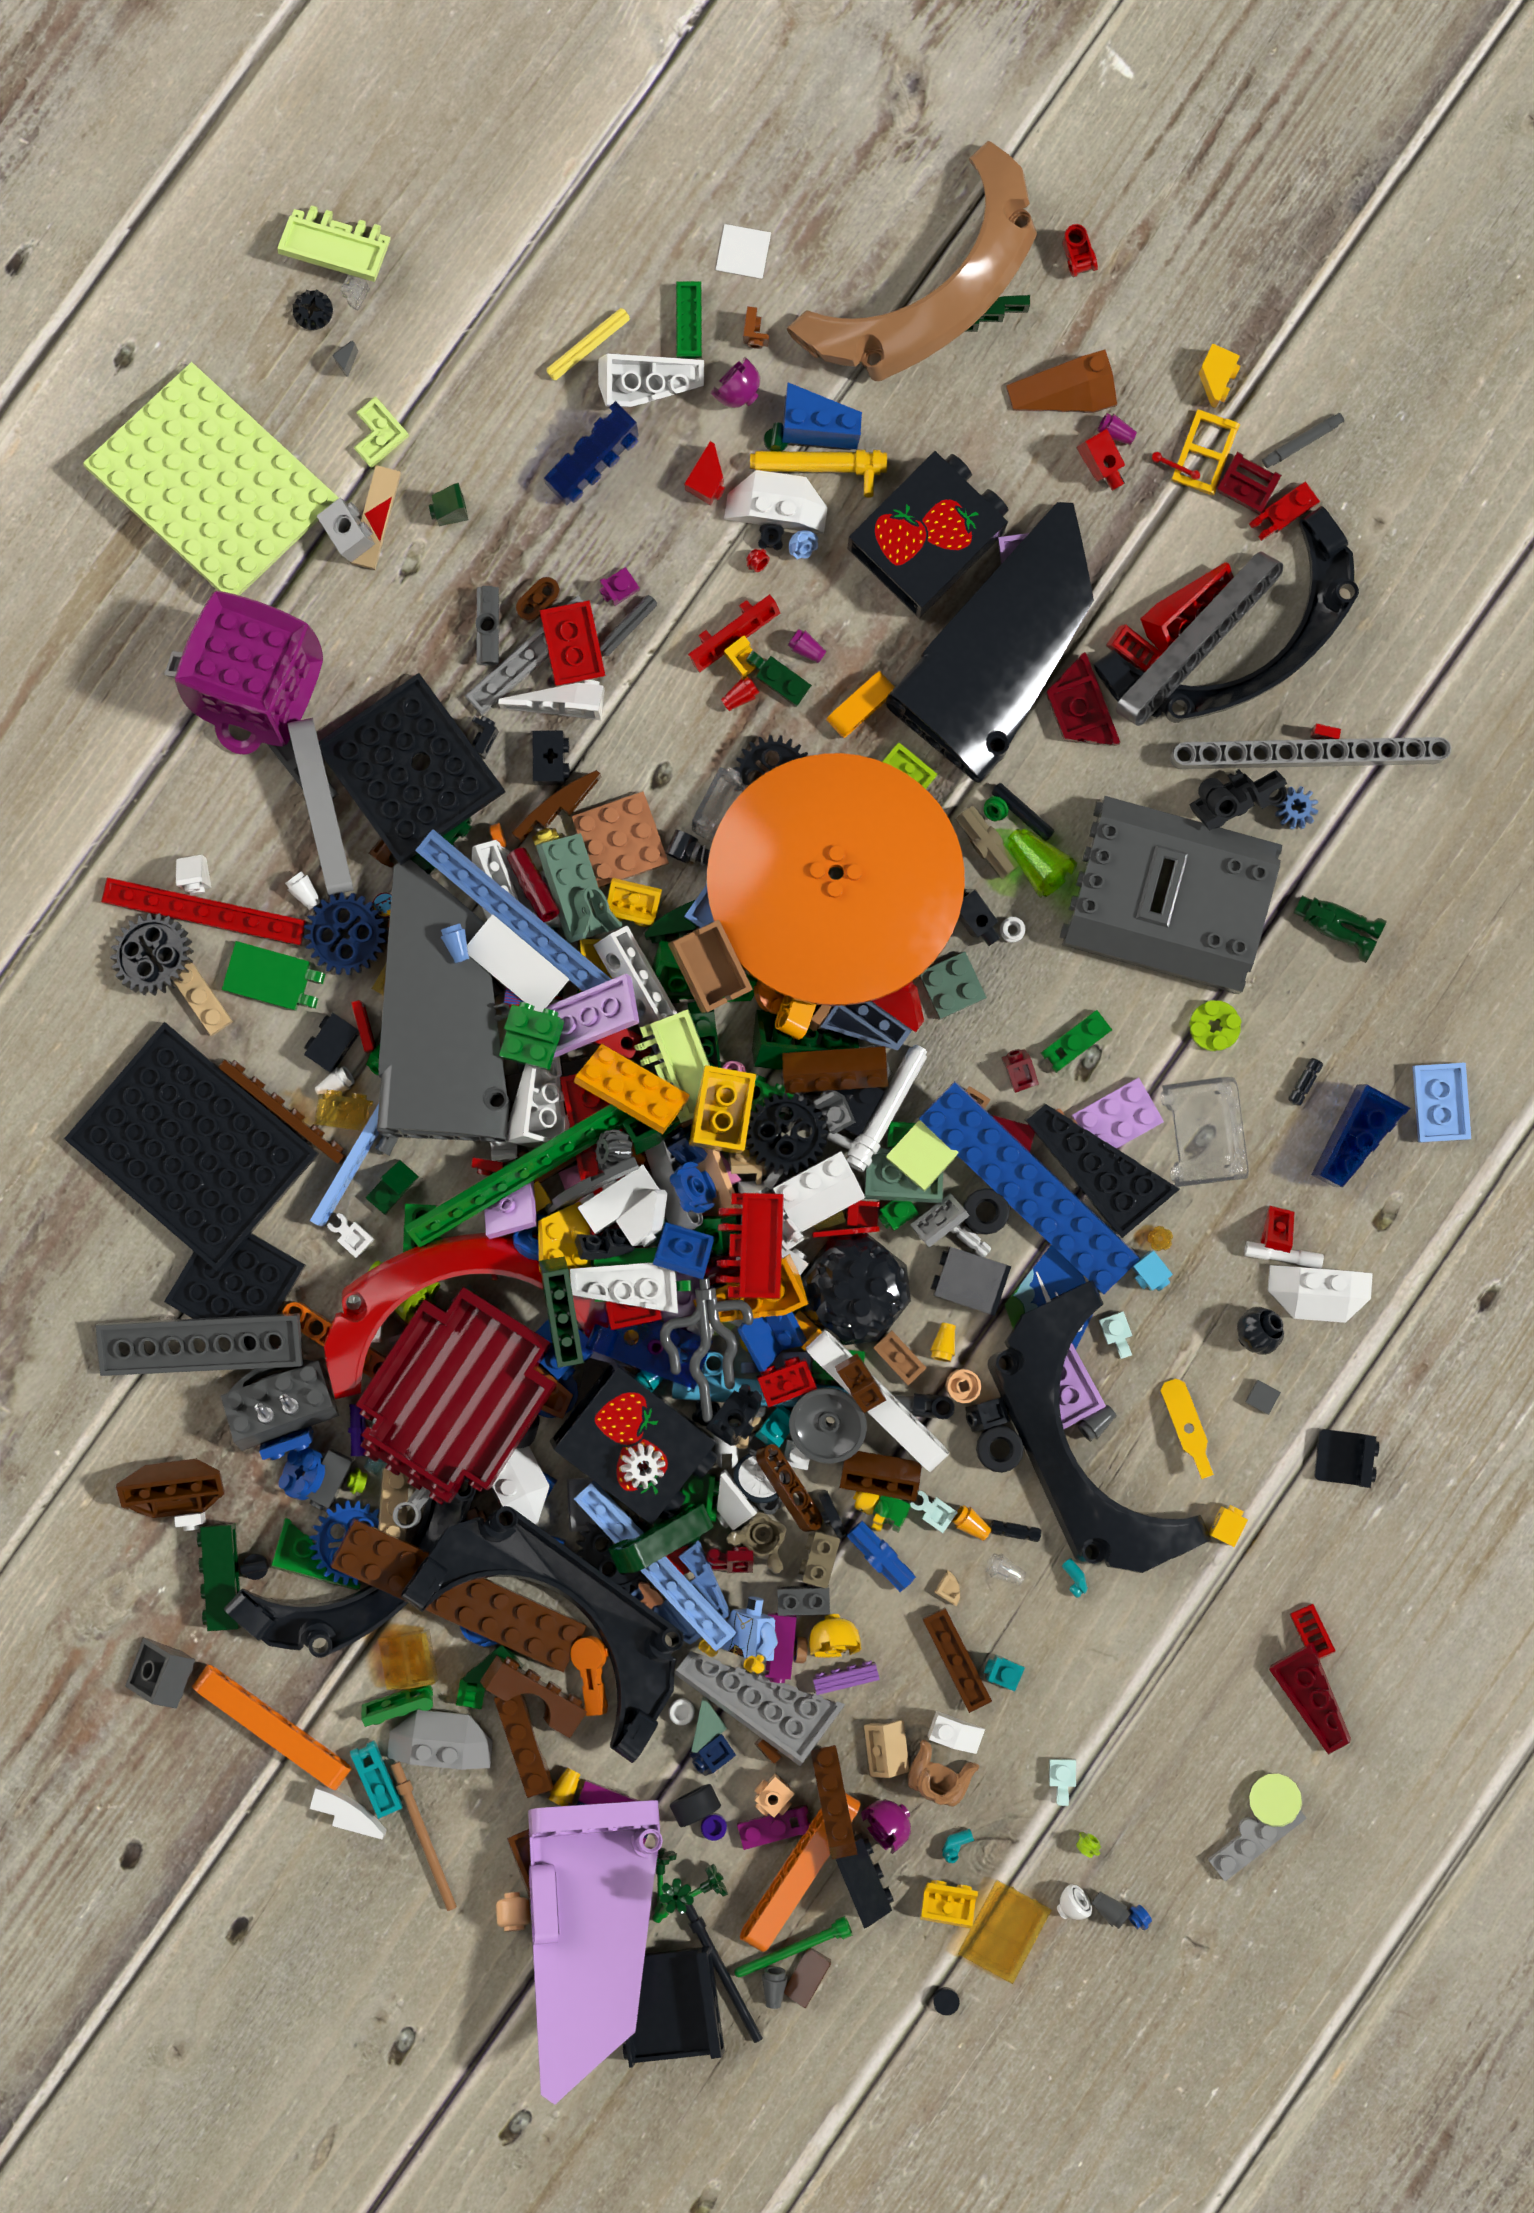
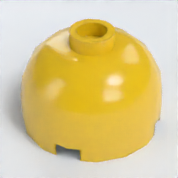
M839 1614L824 1616L825 1620L818 1622L811 1630L809 1650L810 1655L814 1654L815 1657H842L841 1653L849 1650V1655L860 1652L862 1649L859 1631L851 1621L840 1618Z

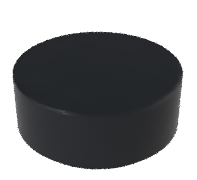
M940 1988L933 1997L934 2007L941 2015H952L959 2008L958 1994L952 1988Z

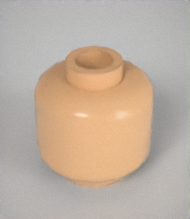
M520 1892L505 1893V1898L500 1899L496 1903L497 1925L503 1927L504 1932L525 1930V1925H528L531 1920L529 1900L525 1897H520Z

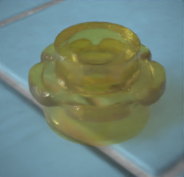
M1157 1226L1153 1228V1231L1149 1232L1148 1242L1153 1250L1161 1251L1171 1247L1173 1235L1169 1229ZM1159 1236L1163 1237L1162 1241L1158 1240Z

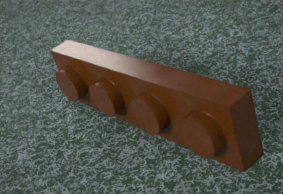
M944 1607L922 1618L968 1712L971 1713L992 1702L946 1608Z

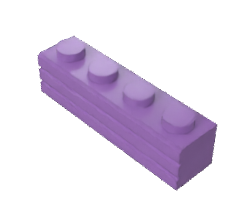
M870 1660L862 1662L863 1665L861 1666L853 1664L847 1666V1669L844 1670L837 1668L831 1670V1673L825 1674V1672L815 1674L816 1677H813L816 1694L820 1695L880 1680L876 1663H872Z

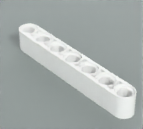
M824 1330L806 1347V1350L851 1395L849 1388L837 1373L835 1366L853 1355L835 1337ZM873 1376L886 1397V1401L867 1412L926 1470L931 1472L949 1455L948 1450Z

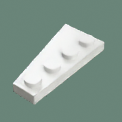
M653 1263L570 1269L571 1288L574 1296L678 1313L676 1274L673 1270L653 1265Z

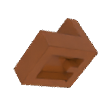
M747 306L743 344H748V347L754 349H761L763 346L768 347L769 335L756 333L760 332L762 317L757 316V307Z

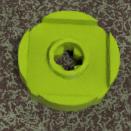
M1210 1000L1198 1006L1192 1013L1189 1020L1191 1037L1195 1044L1203 1050L1210 1052L1222 1051L1232 1046L1238 1039L1241 1031V1018L1237 1011L1228 1003ZM1217 1019L1220 1021L1221 1031L1216 1030L1212 1033L1210 1031L1211 1026L1208 1023L1210 1020L1214 1022Z

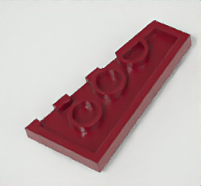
M1313 1642L1269 1667L1272 1675L1328 1755L1350 1743V1734Z

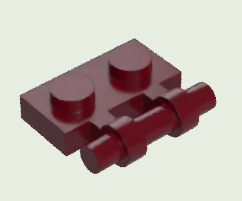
M734 1547L732 1551H727V1553H721L718 1549H710L707 1552L706 1559L712 1571L753 1573V1550H748L747 1547Z

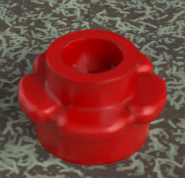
M752 550L746 558L748 561L747 567L755 572L762 571L770 560L766 550Z

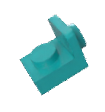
M779 1405L768 1416L755 1436L766 1445L774 1444L779 1448L790 1433L789 1420L791 1411Z
M996 1654L994 1660H988L984 1673L987 1674L986 1679L988 1682H994L1015 1692L1025 1667Z

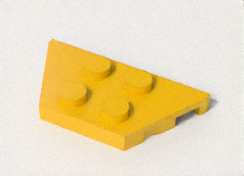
M580 1201L538 1221L539 1261L565 1256L569 1275L570 1269L591 1267V1260H580L575 1245L577 1234L590 1235V1226L578 1209L582 1205Z

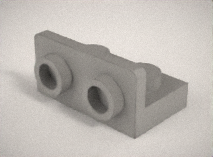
M950 1193L942 1199V1203H937L914 1221L911 1227L918 1237L928 1247H931L968 1218L969 1214Z

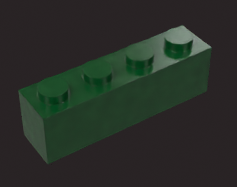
M236 1523L204 1525L200 1527V1532H197V1545L202 1547V1558H199V1572L203 1573L204 1584L200 1586L201 1598L205 1599L206 1609L202 1611L203 1625H207V1632L239 1629L242 1626L224 1610V1607L240 1591Z

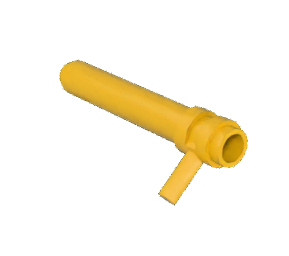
M857 449L856 452L755 451V454H750V469L767 472H839L864 475V497L871 498L874 496V475L887 473V452H881V450L866 452V449Z

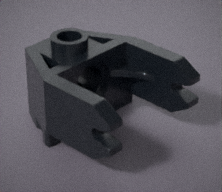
M743 1384L739 1388V1393L735 1390L732 1392L706 1429L730 1446L737 1445L742 1438L746 1440L754 1428L752 1423L761 1406V1395L757 1390L751 1391L748 1384ZM732 1419H736L741 1423V1425L738 1427H732L728 1424V1422Z

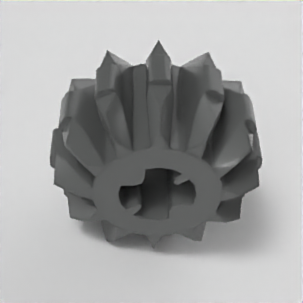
M619 1130L601 1133L599 1140L596 1142L597 1149L595 1152L597 1156L595 1160L598 1162V1168L604 1172V1169L630 1158L633 1152L631 1151L632 1142H630L629 1135Z

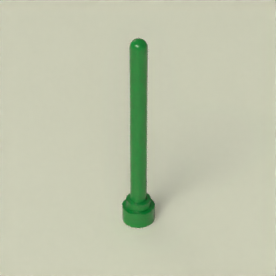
M846 1916L835 1920L836 1923L831 1924V1928L737 1967L734 1970V1975L741 1978L836 1937L837 1939L842 1938L844 1940L851 1937L853 1933Z

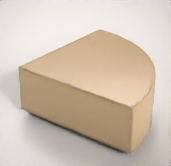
M947 1570L934 1592L957 1606L960 1599L959 1583L956 1577Z

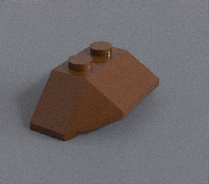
M198 1459L144 1465L116 1484L121 1508L131 1509L151 1518L205 1512L225 1494L220 1471Z

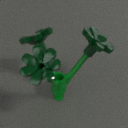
M660 1848L655 1869L658 1891L657 1905L654 1908L655 1913L652 1916V1920L660 1923L663 1918H666L669 1913H673L675 1909L679 1914L685 1913V1905H692L694 1902L693 1897L702 1892L705 1894L713 1889L716 1894H721L723 1897L728 1895L725 1884L721 1882L724 1878L721 1873L717 1872L716 1866L712 1864L705 1869L708 1880L701 1883L700 1887L692 1892L688 1884L681 1887V1880L678 1878L673 1880L672 1886L668 1883L663 1884L665 1865H668L670 1861L676 1860L677 1853L674 1851L665 1852V1848Z

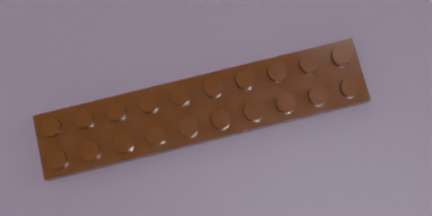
M354 1518L330 1566L404 1600L400 1597L402 1591L430 1552ZM486 1578L468 1581L448 1590L425 1609L561 1672H564L571 1658L570 1653L573 1644L581 1638L586 1628L584 1623Z

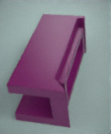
M767 1612L769 1616L775 1619V1633L778 1644L774 1649V1660L766 1661V1670L768 1671H765V1677L770 1678V1682L785 1683V1679L791 1680L797 1617L796 1615L778 1616V1612Z

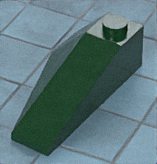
M756 1010L752 1043L754 1067L783 1069V1053L859 1048L858 1038L830 1029L825 1031L817 1029V1031H813L808 1028L807 1033L802 1039H795L775 1028L777 1015L764 1010Z

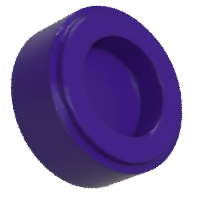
M712 1813L703 1818L701 1832L705 1838L717 1841L725 1835L727 1823L722 1815Z

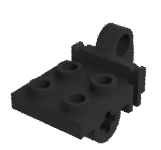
M1238 769L1236 770L1237 774H1228L1230 782L1224 785L1216 778L1204 780L1198 789L1200 798L1189 805L1192 812L1210 831L1223 826L1226 821L1235 816L1245 814L1248 809L1255 806L1254 802L1261 809L1269 805L1276 806L1281 804L1287 795L1285 788L1287 784L1286 779L1275 770L1253 782L1245 773L1243 774ZM1279 789L1274 797H1269L1272 792Z

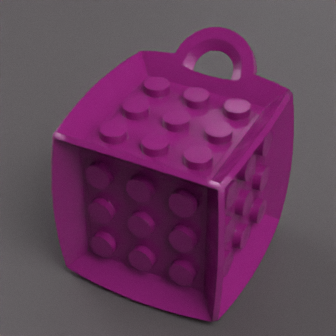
M216 590L208 599L190 633L177 668L175 683L185 705L195 715L215 725L217 738L225 748L236 754H250L257 750L262 743L282 747L287 745L290 740L287 723L301 720L319 677L323 663V652L317 635L306 622L262 602ZM229 724L251 732L250 737L244 741L235 739L229 732Z

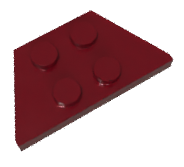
M1084 652L1046 692L1064 741L1120 745V739L1088 656Z

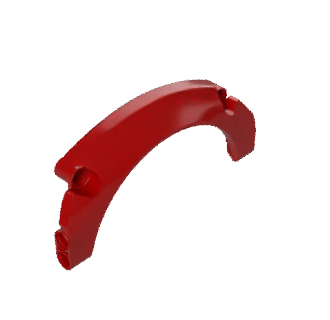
M474 1233L443 1238L427 1243L420 1248L415 1247L381 1263L360 1276L343 1289L342 1308L344 1313L335 1314L324 1342L325 1360L335 1399L361 1394L362 1371L371 1342L387 1317L410 1296L436 1282L468 1274L504 1275L523 1280L543 1289L541 1273L539 1272V1261L528 1259L518 1252L514 1247L513 1233L489 1239L486 1233ZM532 1235L533 1238L538 1240V1235ZM351 1295H356L360 1300L356 1303H349L347 1298ZM573 1295L576 1319L590 1340L614 1335L610 1327L605 1302H595V1299Z

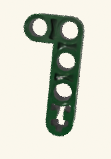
M701 1502L684 1509L634 1539H625L613 1544L608 1550L619 1573H634L662 1559L711 1530L714 1526L704 1504Z

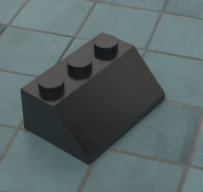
M860 1833L854 1836L857 1855L835 1860L865 1929L892 1911L890 1903L894 1902L889 1887L884 1888L880 1879L884 1875L879 1863L874 1864L870 1854H873L874 1851L869 1839L864 1840Z

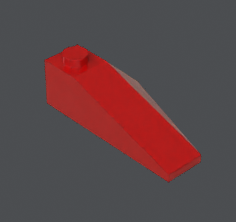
M1229 563L1221 564L1156 603L1140 618L1147 638L1162 653L1166 651L1234 578Z

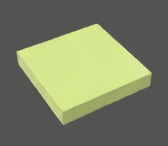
M919 1120L888 1153L886 1159L925 1192L957 1157L959 1152L951 1150Z

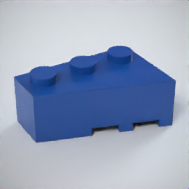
M789 382L787 383L782 442L857 450L861 436L862 412Z

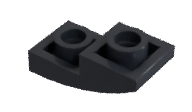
M605 1228L602 1236L577 1234L575 1239L580 1260L611 1258L630 1253L635 1249V1246L631 1245L621 1229Z

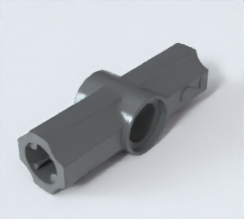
M477 587V618L475 622L477 628L476 663L484 666L499 665V587ZM485 621L495 623L490 631L482 630V624Z

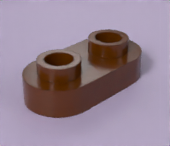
M551 577L539 579L517 601L516 611L518 616L526 622L537 620L540 617L539 611L548 609L559 598L560 588L557 581ZM550 588L552 593L546 596L543 594V590ZM530 605L534 607V611L526 613L525 608Z

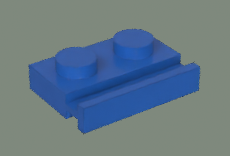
M312 1426L261 1444L259 1452L262 1460L268 1458L276 1460L284 1456L287 1451L293 1449L301 1451L309 1447L314 1433Z

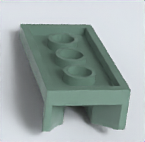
M581 833L536 845L552 898L559 910L558 916L568 943L622 927V921L619 922L611 912L605 895L598 888Z

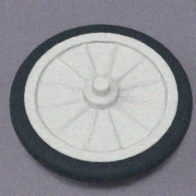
M750 1453L742 1457L734 1469V1483H736L746 1498L755 1503H768L779 1498L758 1465L756 1457ZM780 1472V1481L785 1484L786 1477L783 1472Z

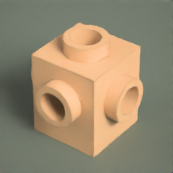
M775 1773L768 1782L764 1779L754 1790L757 1793L755 1796V1801L757 1802L755 1807L765 1816L770 1814L775 1818L778 1813L783 1815L792 1804L789 1800L794 1796L795 1790ZM776 1795L777 1798L775 1800H771L769 1796Z

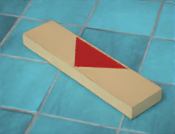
M375 466L361 522L364 521L373 532L370 537L375 545L350 562L351 564L376 570L401 477L400 471Z

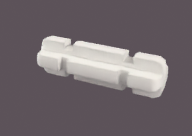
M962 1222L951 1230L969 1248H974L976 1250L975 1253L979 1256L986 1257L991 1251V1247L985 1242L982 1243L980 1241L981 1238L968 1227H963Z

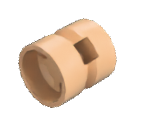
M957 1369L947 1377L946 1391L955 1401L970 1403L980 1394L981 1381L972 1371Z

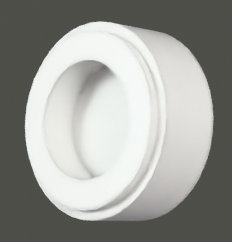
M679 1698L671 1703L669 1717L673 1723L686 1725L692 1721L695 1709L688 1699Z

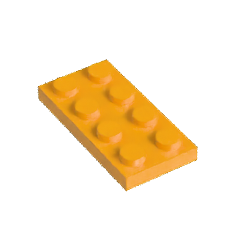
M603 1044L599 1046L575 1076L574 1080L575 1084L661 1134L666 1131L690 1097L688 1093Z

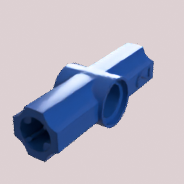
M860 1521L846 1535L865 1555L864 1558L878 1573H882L899 1592L904 1590L916 1578L913 1572L898 1558V1554L863 1521Z

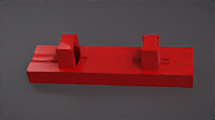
M770 594L754 606L748 600L741 603L739 607L743 614L715 635L711 636L707 630L698 635L702 644L688 655L699 673L722 657L724 650L745 635L748 638L780 614L777 603Z

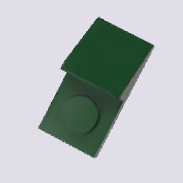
M399 1160L382 1175L381 1181L367 1195L366 1199L386 1215L419 1176Z

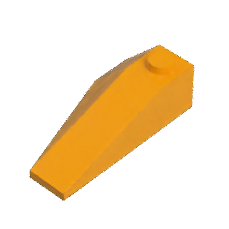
M790 1254L782 1257L780 1299L728 1298V1286L740 1287V1284H725L716 1289L717 1302L742 1300L751 1307L753 1319L786 1315L808 1304L800 1274ZM694 1299L693 1302L696 1307L697 1303L696 1299ZM740 1310L719 1312L720 1322L743 1319V1315Z

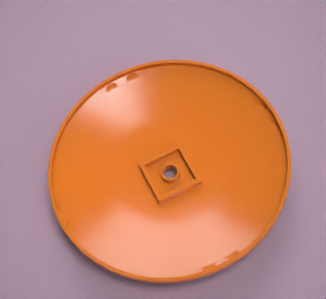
M825 753L795 759L770 770L750 784L736 798L721 820L712 841L707 866V892L713 920L720 921L741 966L765 986L782 995L811 1004L827 1006H846L876 1000L896 992L920 976L936 960L950 939L959 918L965 886L964 863L957 835L949 818L935 798L919 782L887 763L869 757L844 753ZM833 867H839L844 874L842 878L834 880L829 876V870Z

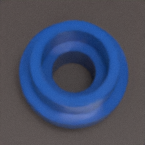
M1141 1905L1129 1908L1131 1914L1128 1918L1136 1929L1141 1928L1144 1931L1148 1929V1924L1152 1922L1148 1912Z

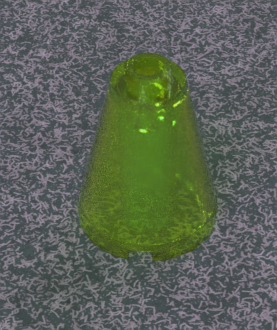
M1026 828L1022 830L1016 829L1008 837V848L1040 898H1042V895L1044 897L1049 896L1066 882L1064 879L1066 873L1069 872L1072 875L1077 867V861Z

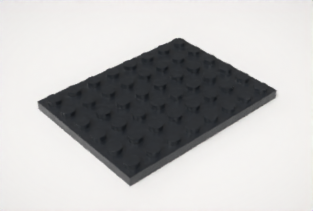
M166 1022L158 1028L64 1138L216 1271L221 1270L319 1155L315 1149Z

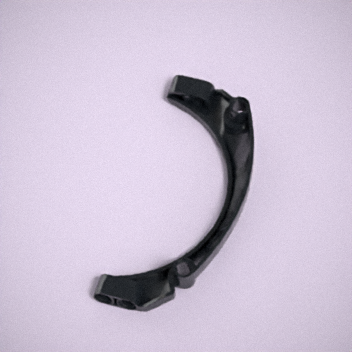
M1320 506L1299 522L1308 551L1310 586L1303 616L1286 646L1263 667L1237 680L1210 686L1179 685L1149 718L1157 719L1163 712L1169 721L1180 723L1185 720L1219 713L1246 703L1268 692L1292 676L1333 635L1358 597L1359 588L1354 582L1353 552L1347 547L1348 540L1323 506ZM1341 588L1347 589L1350 592V599L1341 597L1339 590ZM1112 650L1093 664L1096 673L1117 702L1144 674V672L1124 660L1115 650ZM1180 704L1183 706L1184 714H1175L1172 710V705Z
M467 1477L465 1482H469L470 1479ZM468 1485L466 1491L456 1493L451 1503L444 1501L440 1504L429 1497L424 1505L420 1524L410 1544L430 1552L446 1528L465 1521L476 1489ZM371 1585L344 1598L316 1604L278 1602L242 1588L224 1607V1610L259 1641L262 1640L268 1646L301 1650L305 1645L313 1656L322 1658L368 1635L397 1614L408 1602ZM318 1638L326 1640L325 1645L321 1648L313 1647V1642Z

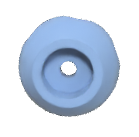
M808 530L796 532L789 541L790 554L796 559L809 558L812 552L818 548V537Z

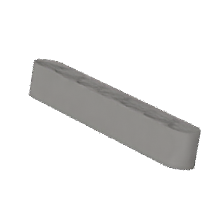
M313 718L287 723L328 896L340 894V892L354 891Z

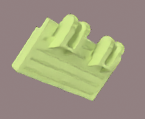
M311 205L305 220L303 219L305 215L303 211L293 210L279 242L278 254L369 281H376L391 240L389 236L380 234V225L374 224L369 238H365L363 233L366 229V221L359 220L354 234H352L353 226L332 220V211L326 210L321 224L315 223L318 215V208Z
M687 1009L640 1027L643 1038L653 1034L655 1038L634 1045L636 1051H641L657 1043L661 1053L644 1057L640 1060L641 1066L663 1058L664 1062L655 1065L658 1077L673 1083L674 1086L690 1095L688 1102L682 1108L683 1110L677 1115L680 1123L693 1119L704 1066H710L690 1012Z

